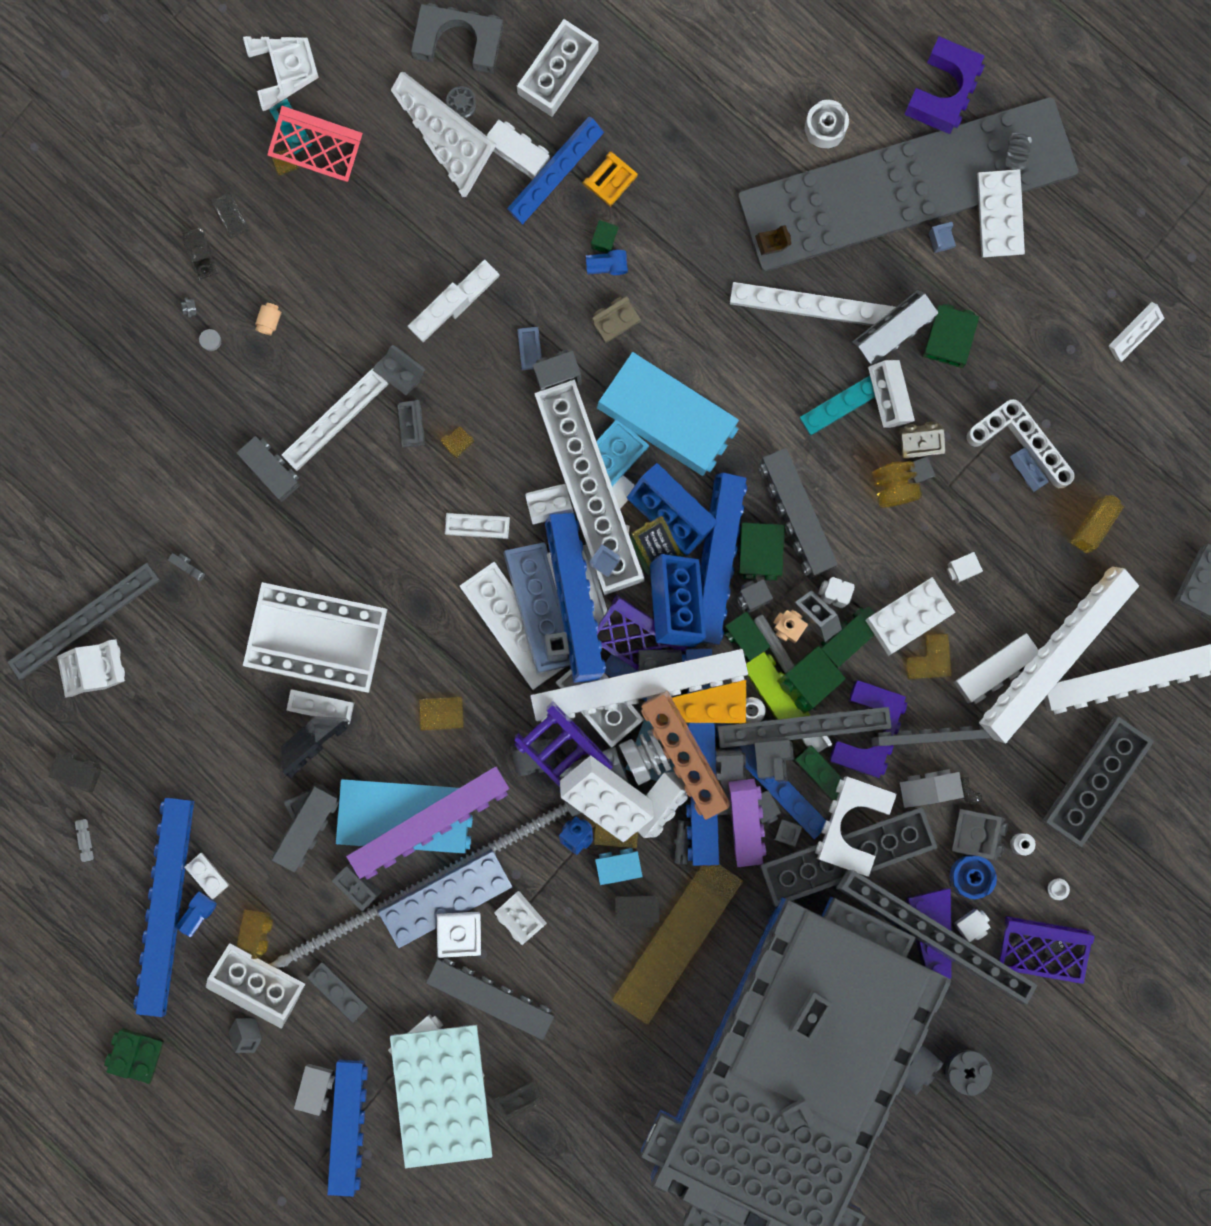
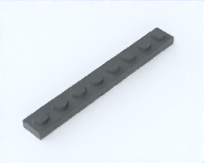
M148 563L144 564L7 663L19 680L24 679L161 580Z
M889 707L719 726L717 728L720 748L762 742L891 729Z

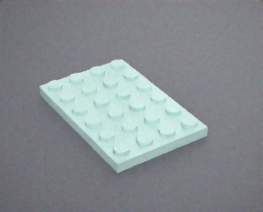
M477 1025L391 1035L390 1041L405 1168L492 1158Z

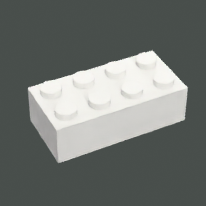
M563 19L517 85L518 95L553 117L598 52V41Z
M569 670L556 681V684L562 689L594 681L573 682L572 671ZM604 673L599 680L608 679V677ZM625 702L617 704L618 708L605 711V708L601 707L596 709L597 713L584 715L581 712L611 748L644 721L632 705L626 706Z
M591 755L560 780L561 798L622 842H625L654 818L652 800Z

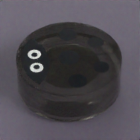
M1057 940L1049 945L1055 955L1066 948L1062 941ZM1047 947L1043 949L1047 956L1053 957Z

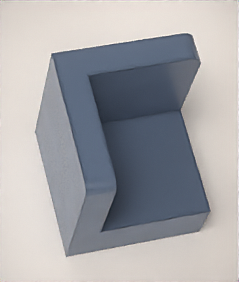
M953 222L934 226L930 230L929 237L934 253L955 248L956 245L951 231Z
M602 544L590 560V566L609 578L620 562V556Z

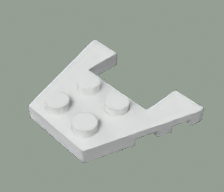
M243 37L249 57L270 52L278 85L257 91L263 111H266L319 78L308 38L281 37V39H269V37H261V39H252L251 37Z

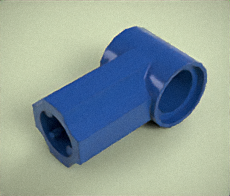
M613 250L608 252V254L586 255L587 275L602 273L623 275L628 273L625 250Z
M199 891L188 905L189 909L178 922L176 928L183 934L192 937L204 919H207L214 911L217 903Z

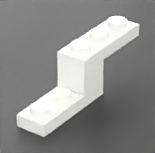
M484 260L458 286L452 283L408 325V328L424 342L450 316L456 319L500 276L499 273Z

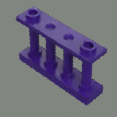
M554 701L547 706V718L525 738L519 733L515 735V746L523 754L526 752L559 787L560 780H562L560 775L582 755H591L611 770L613 768V763ZM553 723H558L563 728L561 730L562 733L538 754L530 744ZM573 738L578 743L577 749L553 769L545 760L567 739L571 740Z

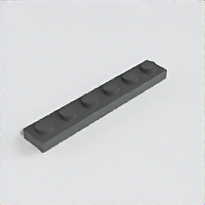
M972 726L959 727L960 731L953 732L952 728L939 729L940 733H932V729L919 730V734L912 735V731H900L899 736H892L891 732L878 733L879 737L871 738L872 747L992 737L982 726H979L980 730H973Z

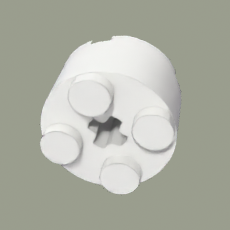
M834 100L818 102V104L810 109L805 122V133L808 141L820 148H831L839 145L849 125L848 113L840 103Z

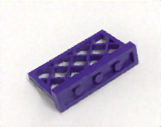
M618 595L615 596L612 605L599 622L598 631L596 632L598 635L600 630L609 629L611 640L601 641L602 648L638 670V664L633 662L632 654L638 653V650H661V648L670 646L673 649L685 651L687 648L686 646L657 643L658 645L646 647L644 636H655L654 619ZM614 610L622 614L623 622L611 624L610 616ZM634 623L639 625L640 634L628 636L626 625ZM624 626L626 637L614 639L612 628ZM641 637L643 648L631 650L629 639ZM626 640L628 651L617 652L615 642Z
M1006 916L1004 937L999 957L1001 963L1004 964L1005 957L1013 952L1019 961L1012 966H1006L1018 973L1084 984L1090 948L1095 937L1091 931ZM1010 932L1019 934L1023 939L1013 947L1008 941ZM1034 937H1040L1044 944L1033 950L1028 941ZM1056 940L1062 941L1065 948L1055 955L1049 945ZM1026 943L1031 953L1021 959L1015 950ZM1077 944L1085 945L1084 953L1076 958L1070 949ZM1047 947L1053 956L1042 963L1036 954ZM1068 951L1074 960L1063 967L1058 957ZM1035 956L1040 965L1034 969H1028L1024 962ZM1056 959L1061 969L1055 973L1048 972L1045 966ZM1077 963L1080 967L1079 977L1070 976L1066 970Z

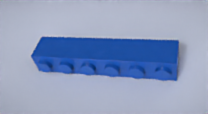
M338 1060L336 1062L327 1195L354 1197L356 1190H360L361 1177H357L358 1168L362 1166V1155H359V1146H363L364 1133H360V1127L365 1122V1111H362V1102H366L367 1089H363V1082L368 1078V1067H365V1061Z

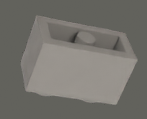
M307 1064L294 1109L318 1116L323 1110L326 1111L329 1103V1098L326 1097L328 1089L332 1090L335 1077L332 1076L333 1070Z

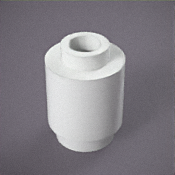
M1016 834L1010 841L1011 850L1018 855H1029L1035 849V840L1029 834ZM1025 840L1026 847L1022 848L1021 843Z

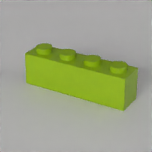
M763 652L746 663L749 680L776 720L811 716L809 712L803 714L795 706L794 701L781 689L777 680L784 674L777 672L774 667L776 662L770 654L766 655Z

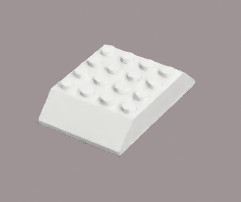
M262 582L243 666L369 693L388 609Z

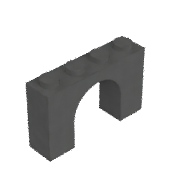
M432 3L427 5L421 4L411 50L413 59L433 63L437 42L442 33L453 27H462L471 31L477 39L472 63L473 70L494 74L503 32L502 19L495 15L481 16L474 11L460 12L453 7H448L447 9L439 8L438 5Z

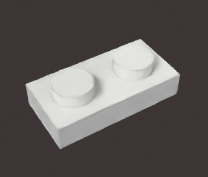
M200 853L185 866L186 870L212 900L229 886V883L203 853Z

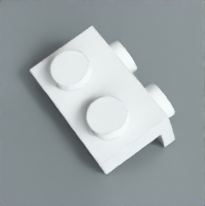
M519 891L494 912L498 921L506 926L511 932L512 937L519 941L521 945L526 943L547 924Z

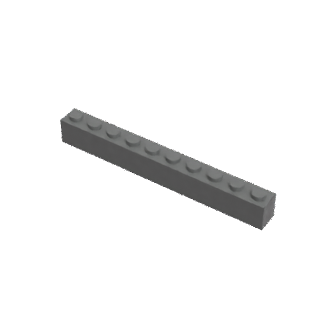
M846 870L836 889L907 934L916 937L915 939L1016 1002L1028 1004L1038 986L856 871Z

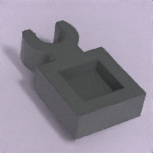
M172 553L168 561L199 581H202L205 576L204 573L190 565L189 562L191 560L181 553L179 556Z

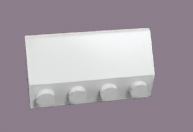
M230 943L208 977L206 984L207 989L281 1029L305 986L301 981Z

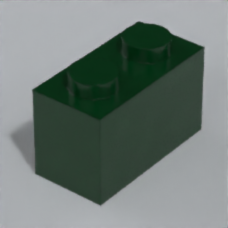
M747 612L724 627L726 638L730 643L735 642L738 647L737 650L743 649L744 658L748 662L771 647Z

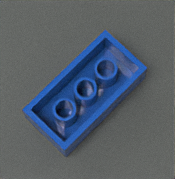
M657 463L639 479L626 497L654 525L662 523L669 539L686 556L705 539L718 523L712 514L705 510L695 498Z
M661 554L650 563L656 643L695 647L706 639L699 559Z

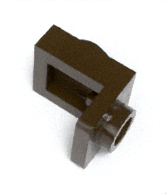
M782 225L776 230L761 232L755 235L761 256L781 252L792 244L791 235L786 225Z

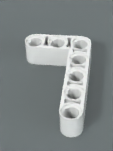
M1017 400L1007 401L973 426L967 433L968 443L971 446L977 447L1008 426L1055 487L1064 488L1074 480L1073 470ZM1007 406H1011L1015 409V415H1009L1007 413ZM990 419H996L999 422V427H992ZM1025 423L1028 426V432L1020 430L1019 424ZM979 431L982 434V440H976L973 432ZM1033 439L1040 441L1041 449L1033 446ZM1045 457H1052L1054 460V465H1048L1045 461ZM1059 473H1064L1066 475V482H1061L1059 480Z

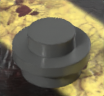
M185 297L184 302H181V309L183 315L187 314V318L196 315L194 299Z

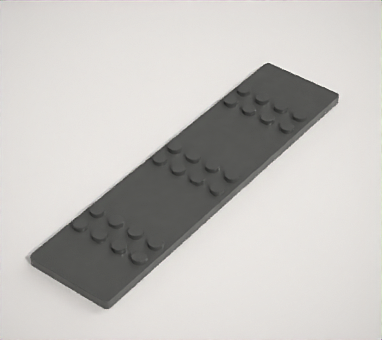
M1049 97L961 124L958 128L953 127L951 134L938 131L740 192L738 200L761 270L767 272L978 207L977 173L1017 170L1005 164L1008 145L1013 133H1024L1032 138L1026 167L1018 169L1021 172L1022 193L1075 177L1078 174V168L1055 100ZM786 225L791 235L792 244L781 252L761 256L755 235L761 232L776 230L780 226Z

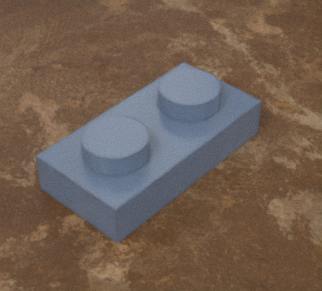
M1026 447L1010 457L1015 468L1020 471L1026 484L1033 492L1049 482Z

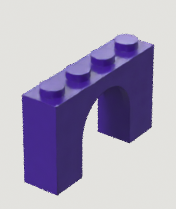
M939 36L927 64L950 73L958 83L959 92L949 98H940L916 88L904 115L951 134L953 127L958 128L962 120V116L959 115L961 110L965 111L970 101L967 98L968 93L973 94L978 83L974 81L976 75L980 77L985 65L982 64L984 55Z
M858 680L855 681L848 702L869 709L889 707L891 729H883V733L891 732L892 736L898 734L901 723L898 722L900 714L904 715L907 708L906 697ZM836 741L828 762L880 778V775H884L888 763H885L887 754L891 755L894 745L860 749Z

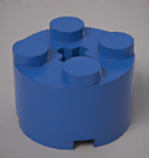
M973 855L962 856L952 865L950 870V885L956 893L965 898H983L989 895L996 886L997 876L994 867L990 861L983 857ZM975 872L974 876L977 877V880L971 881L969 875Z

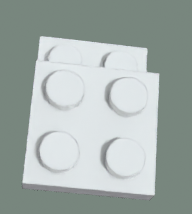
M116 639L108 640L99 645L74 648L57 656L65 697H72L83 692L107 689L125 681V671L120 660L121 652Z

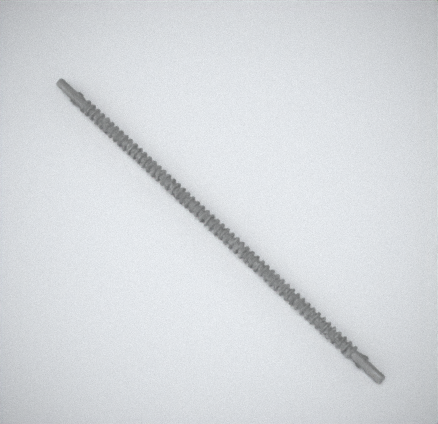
M566 801L564 802L565 805L562 806L560 804L559 808L554 807L552 812L548 810V814L543 813L542 817L537 816V820L532 819L531 823L526 822V826L521 825L520 829L515 828V832L510 831L509 835L504 834V838L499 837L498 841L493 840V844L488 843L487 847L482 846V850L478 848L476 853L472 851V855L469 856L467 854L465 859L461 857V861L458 862L456 860L454 865L450 863V867L447 868L445 866L444 870L439 869V873L436 874L434 872L433 876L428 875V879L422 878V882L417 881L416 885L411 884V888L406 887L405 891L400 890V894L395 893L394 897L389 896V900L384 899L383 903L378 902V906L373 905L372 909L367 908V912L362 911L361 915L356 914V918L351 917L350 921L345 920V923H340L339 927L334 926L333 930L328 929V933L323 932L322 936L317 935V939L313 937L311 942L306 941V945L302 943L300 948L295 947L294 951L291 949L290 953L279 956L277 960L269 965L276 969L284 968L291 961L294 960L296 962L298 957L302 959L304 954L306 956L309 955V951L313 953L315 948L319 950V946L322 945L324 947L326 942L330 944V940L333 939L335 941L337 936L341 938V934L344 933L346 935L348 930L352 932V928L358 929V925L363 926L365 921L369 923V919L374 920L376 915L380 917L378 910L491 849L494 853L496 850L500 852L502 847L506 849V845L509 844L511 846L513 841L517 843V839L520 838L522 840L524 835L528 837V833L531 832L533 834L534 830L539 831V827L542 826L544 828L545 824L550 825V821L555 822L556 818L561 819V815L566 816V813L570 812Z

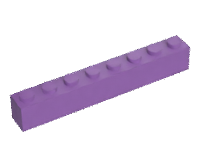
M494 767L346 857L359 879L365 877L368 880L378 874L376 869L384 866L385 869L396 863V857L401 854L403 857L410 855L415 851L413 847L421 843L424 846L434 840L432 836L440 832L443 835L451 830V824L459 821L461 824L471 818L469 813L476 809L479 813L489 807L488 802L494 798L499 801L508 795L506 791L510 788L499 769Z

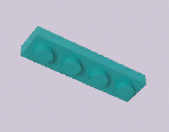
M868 376L801 416L799 419L810 436L874 399L876 396L871 377Z

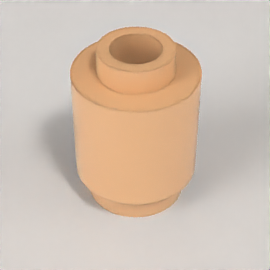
M267 303L266 306L261 305L255 323L257 325L256 331L272 335V332L276 330L282 313L278 310L279 307L271 303Z

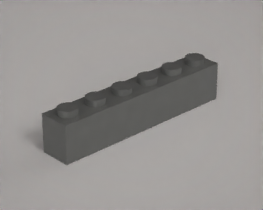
M444 957L443 960L440 958L437 960L426 984L541 1040L544 1039L555 1014L551 1013V1008L543 1004L538 1007L532 1004L533 1000L525 995L518 997L512 994L514 990L504 985L499 988L493 985L494 981L485 976L479 978L474 975L475 971L465 966L460 969L454 966L456 962Z

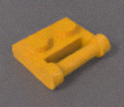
M609 152L605 156L604 162L582 183L611 207L637 178L638 174L614 153ZM612 164L617 166L600 186L595 184Z

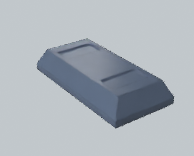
M538 327L517 329L522 370L533 369V364L542 358Z

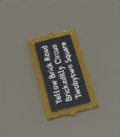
M663 516L650 523H645V526L632 533L649 569L650 563L661 554L683 557Z

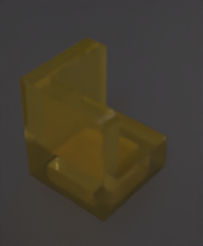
M458 427L451 435H445L440 440L442 445L455 458L460 456L474 443V439L461 427Z

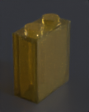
M1105 495L1097 500L1070 540V543L1086 554L1097 549L1125 506L1120 504L1121 501L1113 495Z

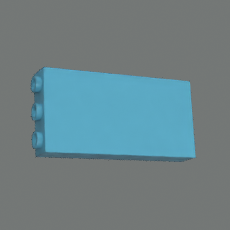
M632 352L603 394L597 406V409L625 425L702 476L706 471H712L717 463L714 460L717 454L722 455L728 446L725 442L729 437L733 439L739 430L736 427L739 421L737 418L634 352Z
M341 780L336 844L364 846L459 788ZM470 815L471 818L461 824L459 821L451 824L452 829L443 835L440 832L432 836L434 840L422 846L420 843L413 848L425 851L466 853V849H470L471 836H467L468 827L472 828L473 815Z

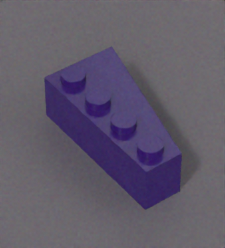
M943 888L905 898L907 904L951 931L950 888ZM916 939L922 966L951 979V960Z

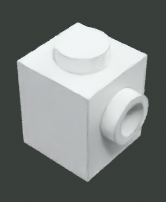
M977 909L971 910L953 923L963 938L969 943L975 938L976 940L983 938L988 934L986 930L990 928L987 923L990 921L987 915L982 910L979 912Z

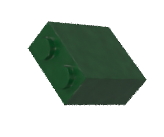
M949 304L939 305L936 309L938 314L934 316L922 357L963 369L967 363L980 316H976L970 310H955V307Z
M741 524L738 576H743L745 580H756V577H764L766 581H777V578L782 577L784 525Z
M818 646L798 661L777 682L780 684L781 689L794 701L795 706L804 714L813 709L846 678Z

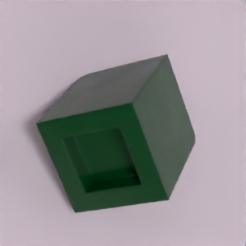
M599 220L591 242V249L605 254L612 251L618 226Z

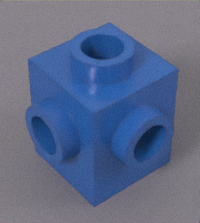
M577 817L572 821L566 822L562 828V833L559 835L560 843L575 855H578L583 848L589 847L593 841L591 824Z

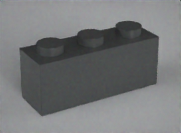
M255 436L237 454L270 491L283 502L300 487V484L297 482L299 477L292 469L287 471L282 466L285 462L278 454L274 456L269 451L271 446L264 438L259 440Z

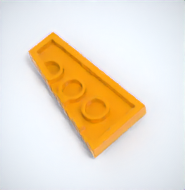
M746 680L672 697L686 723H746ZM659 714L661 722H668V717L665 714Z

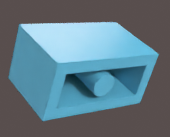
M633 848L620 850L621 854L612 856V852L599 854V858L595 860L600 885L641 878L642 872L638 851L633 852Z

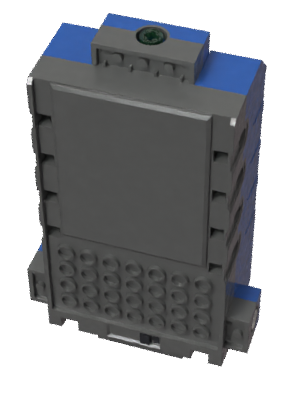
M783 897L780 899L781 901L770 916L763 935L752 954L745 973L734 992L719 1028L716 1030L701 1066L698 1068L676 1117L660 1110L641 1148L642 1158L656 1164L651 1173L652 1187L662 1192H667L668 1190L679 1196L680 1201L690 1205L682 1221V1226H862L866 1216L859 1207L849 1203L869 1160L870 1150L876 1137H879L890 1114L889 1109L905 1083L909 1073V1066L925 1040L929 1030V1023L934 1013L939 1009L951 983V979L906 958L916 937L833 897H830L822 916ZM812 990L834 1005L812 1043L809 1044L791 1033L788 1029ZM804 1098L816 1122L809 1126L806 1123L791 1131L780 1110Z

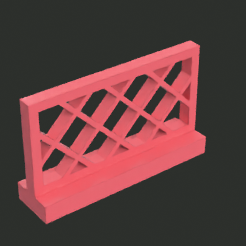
M282 106L267 156L348 182L363 133ZM282 121L291 123L295 131L283 136L280 130ZM295 125L300 126L302 128L297 130ZM309 129L315 138L304 143L298 132ZM315 132L321 133L322 135L317 137ZM278 133H280L282 138L277 140ZM297 134L302 145L291 150L285 139ZM327 135L332 138L335 145L324 150L319 139ZM335 139L341 140V142L337 144ZM284 141L288 152L283 155L273 153L275 144ZM317 141L322 152L311 157L306 145ZM346 142L355 145L353 152L344 157L339 146ZM303 147L309 158L300 162L295 159L293 152ZM337 147L342 159L331 164L326 152ZM291 154V156H292L293 159L288 158V157H285V156ZM324 154L329 165L321 169L316 167L313 159ZM349 157H351L350 162H349V165H348L346 159L349 158ZM311 161L312 165L306 164V162ZM344 161L348 168L346 175L336 174L333 166ZM331 167L333 172L327 171L326 169Z

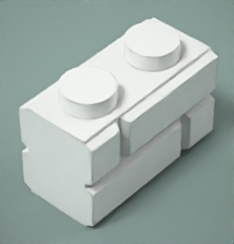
M832 577L828 581L824 580L818 594L821 595V599L825 603H833L834 606L843 608L849 604L855 587L852 583L846 581L842 583V580Z

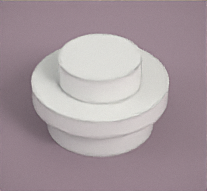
M1054 879L1048 885V894L1055 900H1063L1069 894V885L1063 879Z

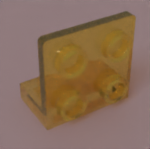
M245 909L237 947L251 954V959H258L267 952L269 942L265 940L267 932H271L273 920L270 919L271 914Z

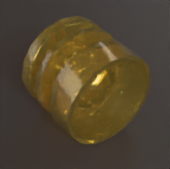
M914 462L890 463L871 472L872 478H882L873 483L874 486L884 487L885 489L876 494L879 508L898 506L923 497L920 484L909 483V480L918 476L917 472L907 473V471L915 468Z

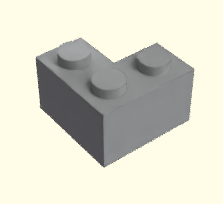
M950 769L927 773L925 778L922 779L920 775L907 777L908 781L900 782L904 808L964 797L959 772L950 773Z

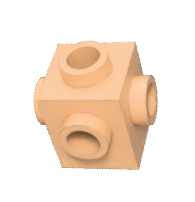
M786 610L784 614L780 612L773 622L776 624L774 630L777 633L775 635L784 641L788 639L794 644L808 624L801 620L802 616L794 610H791V612ZM786 623H790L792 628H787Z

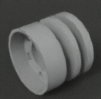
M652 729L647 731L651 739L646 742L643 734L639 735L640 746H637L632 739L619 745L638 785L651 779L649 772L651 768L658 775H661L662 773L658 767L661 763L666 772L671 770L669 759L663 752L664 746L661 740L655 738Z

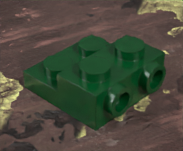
M124 1028L119 1030V1033H115L111 1041V1045L114 1046L113 1052L107 1055L104 1066L108 1067L106 1072L150 1084L164 1041Z

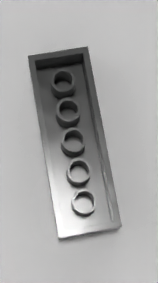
M787 448L763 457L760 468H758L762 479H766L768 482V494L771 499L775 498L777 506H775L779 518L783 517L785 521L784 530L788 538L792 537L794 545H792L795 555L797 557L800 556L802 560L801 569L804 575H808L812 579L833 570L838 564Z
M1113 717L1041 823L1074 846L1083 847L1154 741L1120 717Z

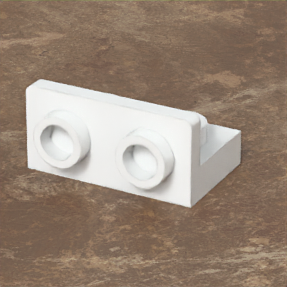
M566 484L525 494L532 524L545 522L550 514L573 513Z

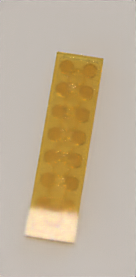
M701 865L612 1001L648 1025L743 880L721 865Z

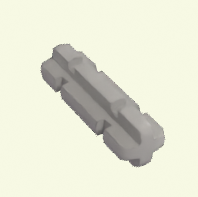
M86 819L75 821V828L78 830V833H76L79 850L82 851L80 859L82 862L91 861L94 859L93 851H90L92 844L90 831H87V828H89L88 821Z

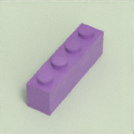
M754 779L730 781L728 783L737 867L763 864L762 856L766 855L765 843H761V837H765L764 826L759 821L760 818H763L762 805L758 806V800L762 799L760 786L756 787Z

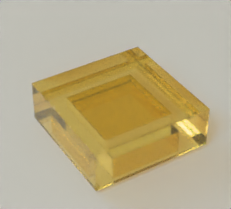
M288 149L276 152V154L283 155L288 152ZM291 154L285 156V157H288V158L293 159L292 156H291ZM272 157L278 175L298 169L297 165Z

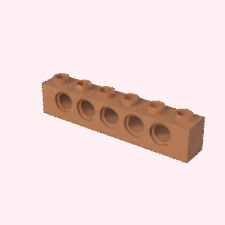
M668 690L644 702L641 706L643 708L641 710L642 715L646 721H650L652 724V732L657 740H661L665 756L668 759L671 758L675 765L673 766L675 774L684 781V789L687 795L693 797L697 813L700 816L703 815L706 820L728 809L731 803ZM658 714H665L668 717V722H661ZM669 733H676L679 741H672L669 738ZM679 752L688 753L690 759H681ZM690 771H697L700 774V778H692ZM703 789L708 790L711 797H703L700 791Z

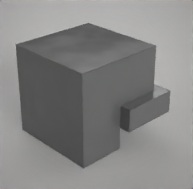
M790 740L755 743L758 778L761 780L775 779L779 783L788 782L786 760H794L793 743Z

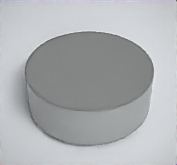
M207 329L201 333L199 342L205 350L215 351L221 345V337L215 330Z

